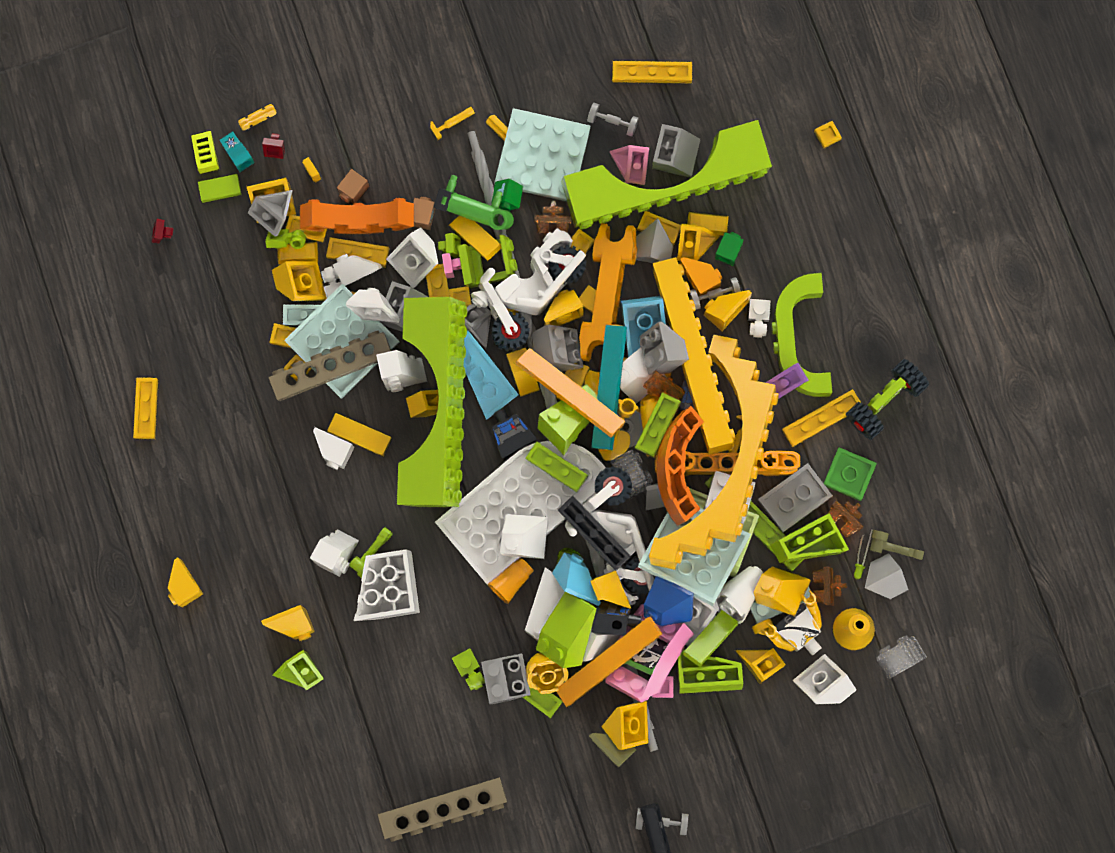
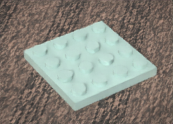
M513 108L495 182L510 178L523 186L522 192L567 202L561 181L563 176L580 171L591 126Z
M343 284L284 340L305 362L311 361L310 357L322 353V355L330 353L329 350L334 347L341 346V348L349 346L348 342L360 338V340L368 338V334L378 330L380 333H385L391 350L399 343L396 337L380 321L362 320L346 306L347 300L353 294ZM371 344L366 345L363 349L364 354L371 355L374 352V346ZM353 352L346 353L344 357L345 362H353L355 354ZM333 359L328 360L325 365L326 369L333 370L336 362ZM378 363L326 384L342 399ZM311 367L317 373L316 368Z
M700 508L689 520L678 526L667 512L654 537L662 538L679 530L694 520L704 510ZM742 530L741 536H737L736 542L713 538L712 547L710 550L707 549L705 556L683 551L682 561L680 564L677 563L675 570L651 565L649 554L654 541L653 537L638 567L654 576L661 577L693 592L694 597L713 606L751 534Z

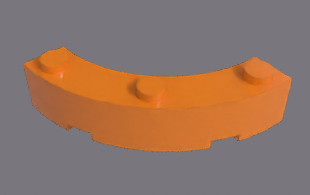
M395 198L391 202L365 205L363 203L335 205L320 203V200L312 199L308 203L300 205V229L324 232V229H334L336 234L384 233L386 228L399 231L414 227V203L406 202L404 198Z
M692 406L683 410L670 424L660 444L657 458V481L660 495L666 510L677 526L685 523L700 510L689 487L686 486L684 477L687 445L696 430L704 423Z

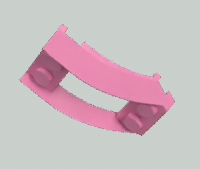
M641 604L634 613V615L642 616V621L646 619L644 617V604ZM678 623L666 626L656 624L662 632V635L658 638L669 644L659 659L649 681L621 666L606 677V683L640 703L648 700L654 694H660L663 683L671 668L684 650L685 644L694 635L685 623L682 625ZM628 627L626 634L632 629V627Z

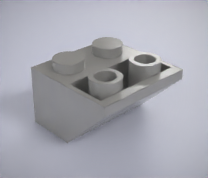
M662 124L652 169L691 178L700 139L682 128Z
M392 281L386 299L400 318L399 323L380 322L386 327L403 332L404 298L428 296L409 286Z
M663 322L656 323L639 336L648 375L671 373L689 360L685 340Z
M547 324L531 333L534 352L560 372L570 369H581L583 367L577 329Z
M523 654L481 662L490 705L531 695L526 679Z

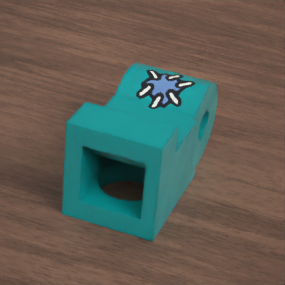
M233 131L219 140L239 172L255 163Z

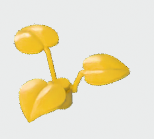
M589 370L585 378V385L587 384L598 395L600 372ZM651 394L641 399L640 406H643V401L651 398L658 401L660 395ZM619 399L618 414L623 420L631 417L635 411L640 413V409L632 399ZM619 430L615 434L613 450L598 449L605 461L615 460L627 451L630 445L629 433Z

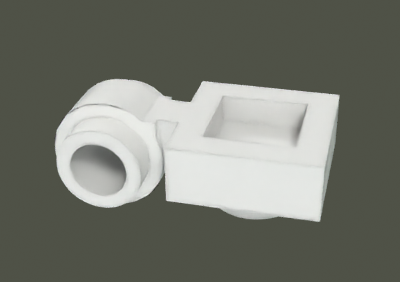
M332 266L321 271L324 283L328 282L330 284L324 286L327 298L342 284L341 282L336 283V279H339Z
M750 299L748 321L755 322L750 323L749 335H753L756 338L766 336L767 324H763V322H769L770 300Z

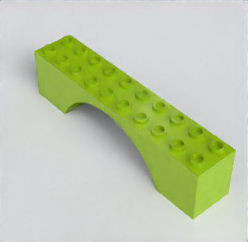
M756 120L719 131L714 137L710 156L701 171L688 181L674 187L657 190L634 187L613 176L603 165L563 176L561 183L574 227L580 226L581 230L591 227L594 224L593 222L599 221L600 224L609 222L617 215L619 218L627 217L634 210H638V213L649 210L655 204H657V207L665 206L672 199H676L678 202L687 199L693 193L699 196L707 193L713 187L715 190H720L731 182L737 185L745 182L751 176L753 179L765 176L764 174L768 173L767 171L772 165L759 121Z
M452 297L404 298L402 339L417 347L430 363L437 381L439 402L433 428L425 442L413 455L398 463L397 505L412 507H459L462 499L460 491L462 471L460 467L463 459L461 441L464 437L462 429L464 409L462 408V402L465 397L463 379L466 375L464 368V358L466 357L464 338L467 335L465 326L467 306L465 302Z

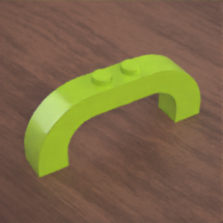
M822 273L798 277L785 287L778 299L774 315L775 322L771 323L772 334H776V342H773L774 354L778 355V364L781 372L798 363L795 350L793 308L801 300L822 297ZM802 368L809 381L795 390L813 397L831 396L830 372L811 373Z

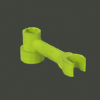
M386 527L381 530L373 545L370 546L361 559L356 556L350 562L349 566L358 572L357 575L362 578L366 556L374 555L393 535Z

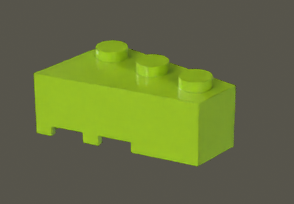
M587 384L581 387L597 399L598 395ZM561 400L539 414L538 430L565 455L569 446L576 441L582 429L586 428L590 421Z
M830 513L770 544L779 563L837 555L849 550Z
M685 650L682 651L677 659L679 694L742 690L743 688L742 663L710 656L699 667L683 655Z

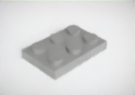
M807 463L760 497L758 501L780 531L784 533L833 496Z

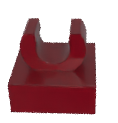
M272 133L271 139H263L262 146L265 157L284 159V140H279L280 134Z
M155 220L152 243L159 244L162 238L171 239V236H173V228L164 227L165 220Z

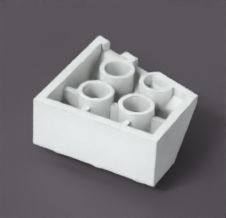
M406 549L366 556L354 621L376 620L420 613L412 552Z

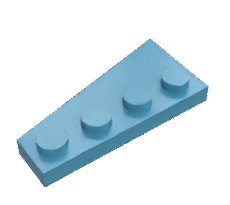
M468 330L464 338V346L466 348L464 368L487 420L519 394Z

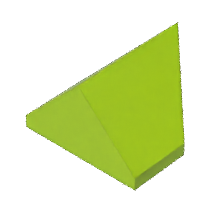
M304 650L284 662L272 675L301 686L306 690L324 679L308 653Z

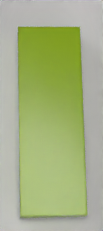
M662 392L635 446L636 450L654 458L681 404L680 400Z
M539 442L535 443L525 458L576 493H578L588 478L586 473Z
M721 610L688 646L683 655L701 667L738 626V621Z

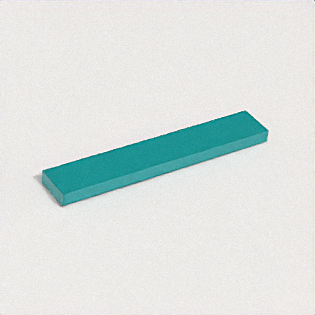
M606 325L597 400L617 415L627 327ZM594 425L591 448L613 450L614 436L610 438Z

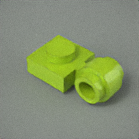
M281 229L278 236H274L268 231L265 241L266 247L279 249L287 247V244L290 243L293 248L300 249L305 245L306 235L302 230H295L289 233V229Z
M471 649L452 658L461 677L469 674V678L465 680L471 690L483 687L482 684L485 683L481 672H474L480 666Z

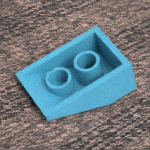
M661 296L620 301L623 326L627 327L626 346L628 357L641 347L639 336L658 322L666 324L663 298Z

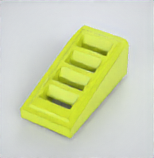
M211 131L192 135L199 173L218 170L219 164ZM208 137V141L197 143L198 139ZM209 145V148L199 150V147ZM211 152L209 155L200 156L202 153ZM212 158V161L202 163L203 160Z

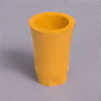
M519 558L499 576L489 582L488 586L502 601L509 604L515 593L529 579L534 570L525 560Z

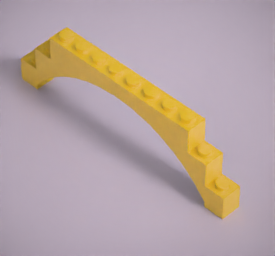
M713 335L708 352L712 362L716 363L731 384L742 414V441L735 467L725 487L699 516L662 538L654 537L649 554L651 565L675 570L677 563L680 564L682 561L683 551L705 556L707 549L710 550L712 547L713 538L736 542L737 536H741L743 524L741 523L742 516L746 517L747 498H751L753 493L752 480L756 479L759 467H756L758 460L761 461L764 448L761 447L763 442H766L768 439L769 430H767V425L772 423L774 416L772 407L777 405L779 393H776L775 385L758 381L760 370H757L756 362L739 359L741 348L738 347L737 339Z

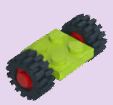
M903 359L891 370L893 377L896 379H892L882 391L883 394H876L867 406L857 402L846 413V416L850 423L855 426L854 428L859 430V433L872 440L884 429L883 424H881L882 422L876 414L903 388L909 394L918 397L929 386V381L918 370L917 366L915 367L912 362Z

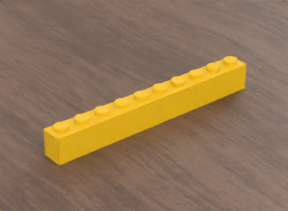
M676 257L653 263V274L659 294L663 298L669 327L685 340L689 360L681 366L694 409L704 421L700 428L708 455L733 449V441H736L735 433L728 426L730 418L728 411H724L722 407L724 403L722 392L717 391V375L712 373L710 368L713 366L710 354L706 355L704 349L707 348L704 336H700L701 324L699 318H695L693 313L696 311L693 299L689 300L688 293H690L688 282L683 281L684 269L682 263L678 264Z

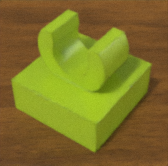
M454 233L445 234L446 241L438 242V250H443V253L446 254L450 253V256L454 258L459 257L458 246L461 245V237Z

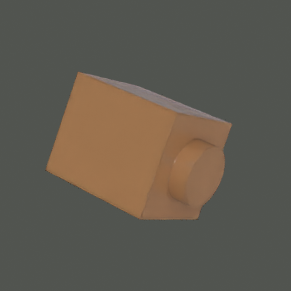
M351 169L337 187L340 193L339 197L347 203L350 201L357 203L368 189L369 183L367 179Z
M427 197L414 198V227L431 230L435 212L434 202Z

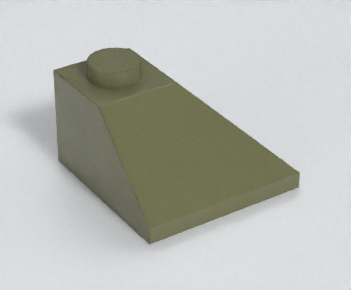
M592 733L589 735V738L618 768L636 751L634 747L619 750L607 734Z

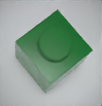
M510 178L496 181L492 201L496 191H500L503 194L499 209L508 210L509 212L520 207L523 186Z
M725 232L715 259L734 266L744 241L741 239V236L734 232Z

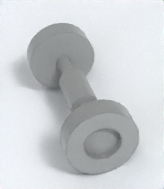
M592 104L587 122L594 123L596 116L605 119L606 122L618 126L619 124L627 126V135L633 137L638 125V117L633 116L630 123L622 121L619 117L598 113L600 104Z
M736 277L731 278V287L708 291L707 294L701 296L697 295L695 289L690 290V300L693 299L695 309L697 310L701 308L699 300L717 298L718 296H723V293L730 291L732 293L741 292Z
M638 808L636 829L642 830L643 818L640 808ZM682 813L681 822L670 821V818L662 817L664 826H680V835L687 834L689 814Z

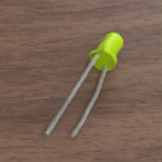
M872 529L862 565L859 564V553L864 535H862L854 572V578L856 579L861 578L863 569H865L864 562L871 540Z

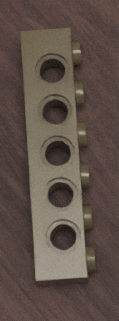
M379 330L368 334V338L364 340L357 338L348 342L349 346L344 348L337 346L330 349V353L326 355L319 353L310 357L311 361L306 363L299 361L292 364V368L284 371V368L273 371V376L268 378L277 400H285L378 363L377 354L392 351L385 333H380ZM369 344L373 345L374 352L371 355H365L363 352L364 347ZM348 352L355 354V359L351 363L345 362L344 359ZM331 359L335 360V368L327 370L325 367L326 362ZM310 367H315L317 370V374L313 378H308L306 374ZM295 374L298 378L297 383L289 385L287 382L288 377Z
M499 777L378 814L384 839L390 838V841L393 842L403 839L402 834L408 832L413 836L423 833L422 828L431 826L432 830L442 827L443 822L451 820V823L464 820V815L471 814L472 817L484 814L483 810L491 808L492 811L504 808V803H507V798L501 778ZM487 792L489 794L490 800L487 804L479 802L478 796L480 793ZM462 798L468 799L470 803L469 808L465 811L458 807V802ZM442 804H446L449 807V813L445 817L440 816L438 813V808ZM422 810L427 811L429 814V819L425 823L418 820V813ZM402 816L406 817L409 822L405 829H401L397 824L398 819Z

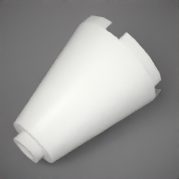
M749 566L725 583L716 599L719 607L718 612L723 610L736 619L738 624L743 623L755 600L754 589L763 571L756 566Z

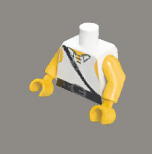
M809 590L810 597L808 599L803 594L801 595V599L806 605L802 603L795 616L789 614L776 626L766 623L769 625L767 632L761 629V633L766 635L776 647L791 652L794 650L799 651L805 646L811 655H814L822 648L814 639L821 632L822 622L820 610L816 603V596L811 590Z

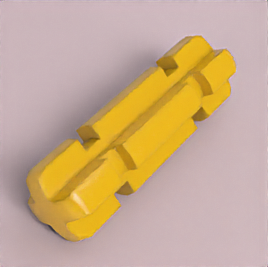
M272 104L265 106V109L262 110L261 108L248 115V118L240 119L238 123L242 130H247L250 128V125L254 126L266 120V117L276 115V110Z

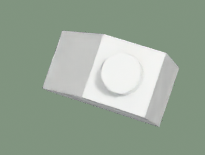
M347 254L336 259L337 263L333 264L344 286L382 268L379 263L355 255L348 257Z
M315 427L313 432L322 457L327 462L326 465L336 470L338 467L344 469L354 449L353 444Z

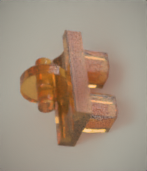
M552 201L551 207H543V213H551V215H535L538 233H549V223H557L559 230L568 233L572 217L556 215V213H563L564 207H556V201Z
M655 371L643 385L647 389L648 394L659 398L663 392L680 400L686 392L672 382L673 378L670 375L666 378L658 371Z
M835 501L830 507L831 510L828 514L830 513L835 523L840 518L846 523L840 529V532L846 538L855 532L858 533L864 526L852 514L859 520L863 516L857 510L861 505L857 503L853 507L847 501L844 506L849 510L848 512L838 501Z
M830 566L823 567V570L813 571V582L824 583V590H815L813 593L816 596L817 603L834 606L833 589H835V597H841V589H846L847 584L841 583L840 575L834 576L835 583H833V569Z

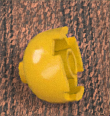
M537 653L531 657L526 665V679L530 688L538 690L540 694H550L558 691L559 686L564 681L567 682L568 671L567 668H562L542 653Z

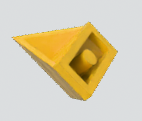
M681 224L677 261H680L683 257L698 261L720 236L703 226Z
M616 571L598 576L590 581L598 601L603 599L631 609Z
M774 648L771 650H735L759 684L786 665Z

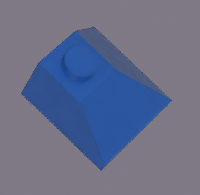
M656 576L644 603V617H651L660 626L690 622L693 619L694 593Z

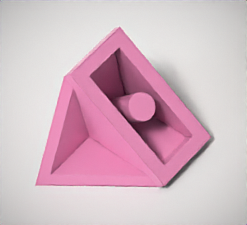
M628 145L609 151L624 177L625 183L645 185L649 157L648 147Z

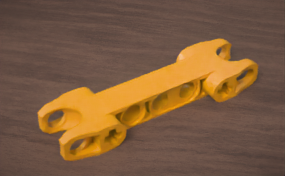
M601 223L594 240L593 261L601 262L592 322H583L580 330V357L583 361L589 362L593 349L598 345L604 344L606 325L623 326L616 325L624 269L625 264H635L637 255L636 228L632 225L626 227L625 235L620 241L612 242L610 241V227L608 224Z
M686 451L685 462H687L688 466H685L684 476L714 475L715 471L731 475L739 453H715L708 455V453H691ZM766 451L763 453L762 460L757 462L756 467H759L758 474L764 476L792 475L800 467V455L794 451ZM657 454L656 457H655V458H656V460H655V473H656V474H657V458H658V454ZM707 459L712 463V466L706 469L701 466L700 462ZM729 459L732 462V467L724 468L721 464L722 460ZM784 461H791L793 463V466H786Z

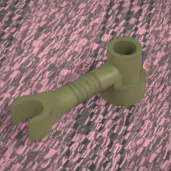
M878 530L872 531L871 538L873 539L870 551L882 553V550H887L915 559H923L924 551L887 542L888 533Z

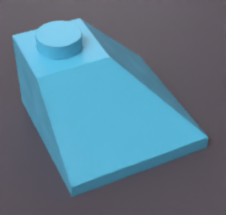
M564 552L552 574L565 592L599 606L601 602L600 600L598 601L590 581L592 578L588 568L583 563L584 559L573 553L570 555Z

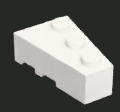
M398 350L376 355L381 378L387 391L398 392L403 390V387L427 382L422 358L415 359L413 355H410L408 358L407 353Z
M337 529L335 534H330V537L325 536L320 539L310 559L319 567L340 577L342 573L345 574L350 564L348 560L359 540Z
M546 567L525 628V632L537 641L541 629L565 592L552 572Z

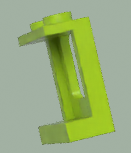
M499 235L500 239H496V241L501 244L506 271L495 273L488 281L489 283L502 281L512 274H516L517 263L512 256V251H514L513 242L505 235ZM466 244L459 245L458 251L464 285L470 288L478 287L480 279L484 274L481 255L471 246Z

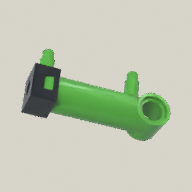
M451 175L447 188H439L434 203V208L465 217L487 225L494 230H507L513 225L514 218L511 212L499 209L503 194L500 191H496L491 205L482 203L454 191L457 183V176ZM500 215H502L504 218V222L502 225L498 223V217Z

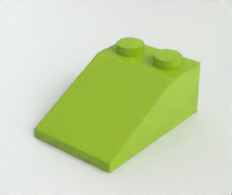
M564 592L540 631L536 650L562 668L581 666L597 608L579 597Z

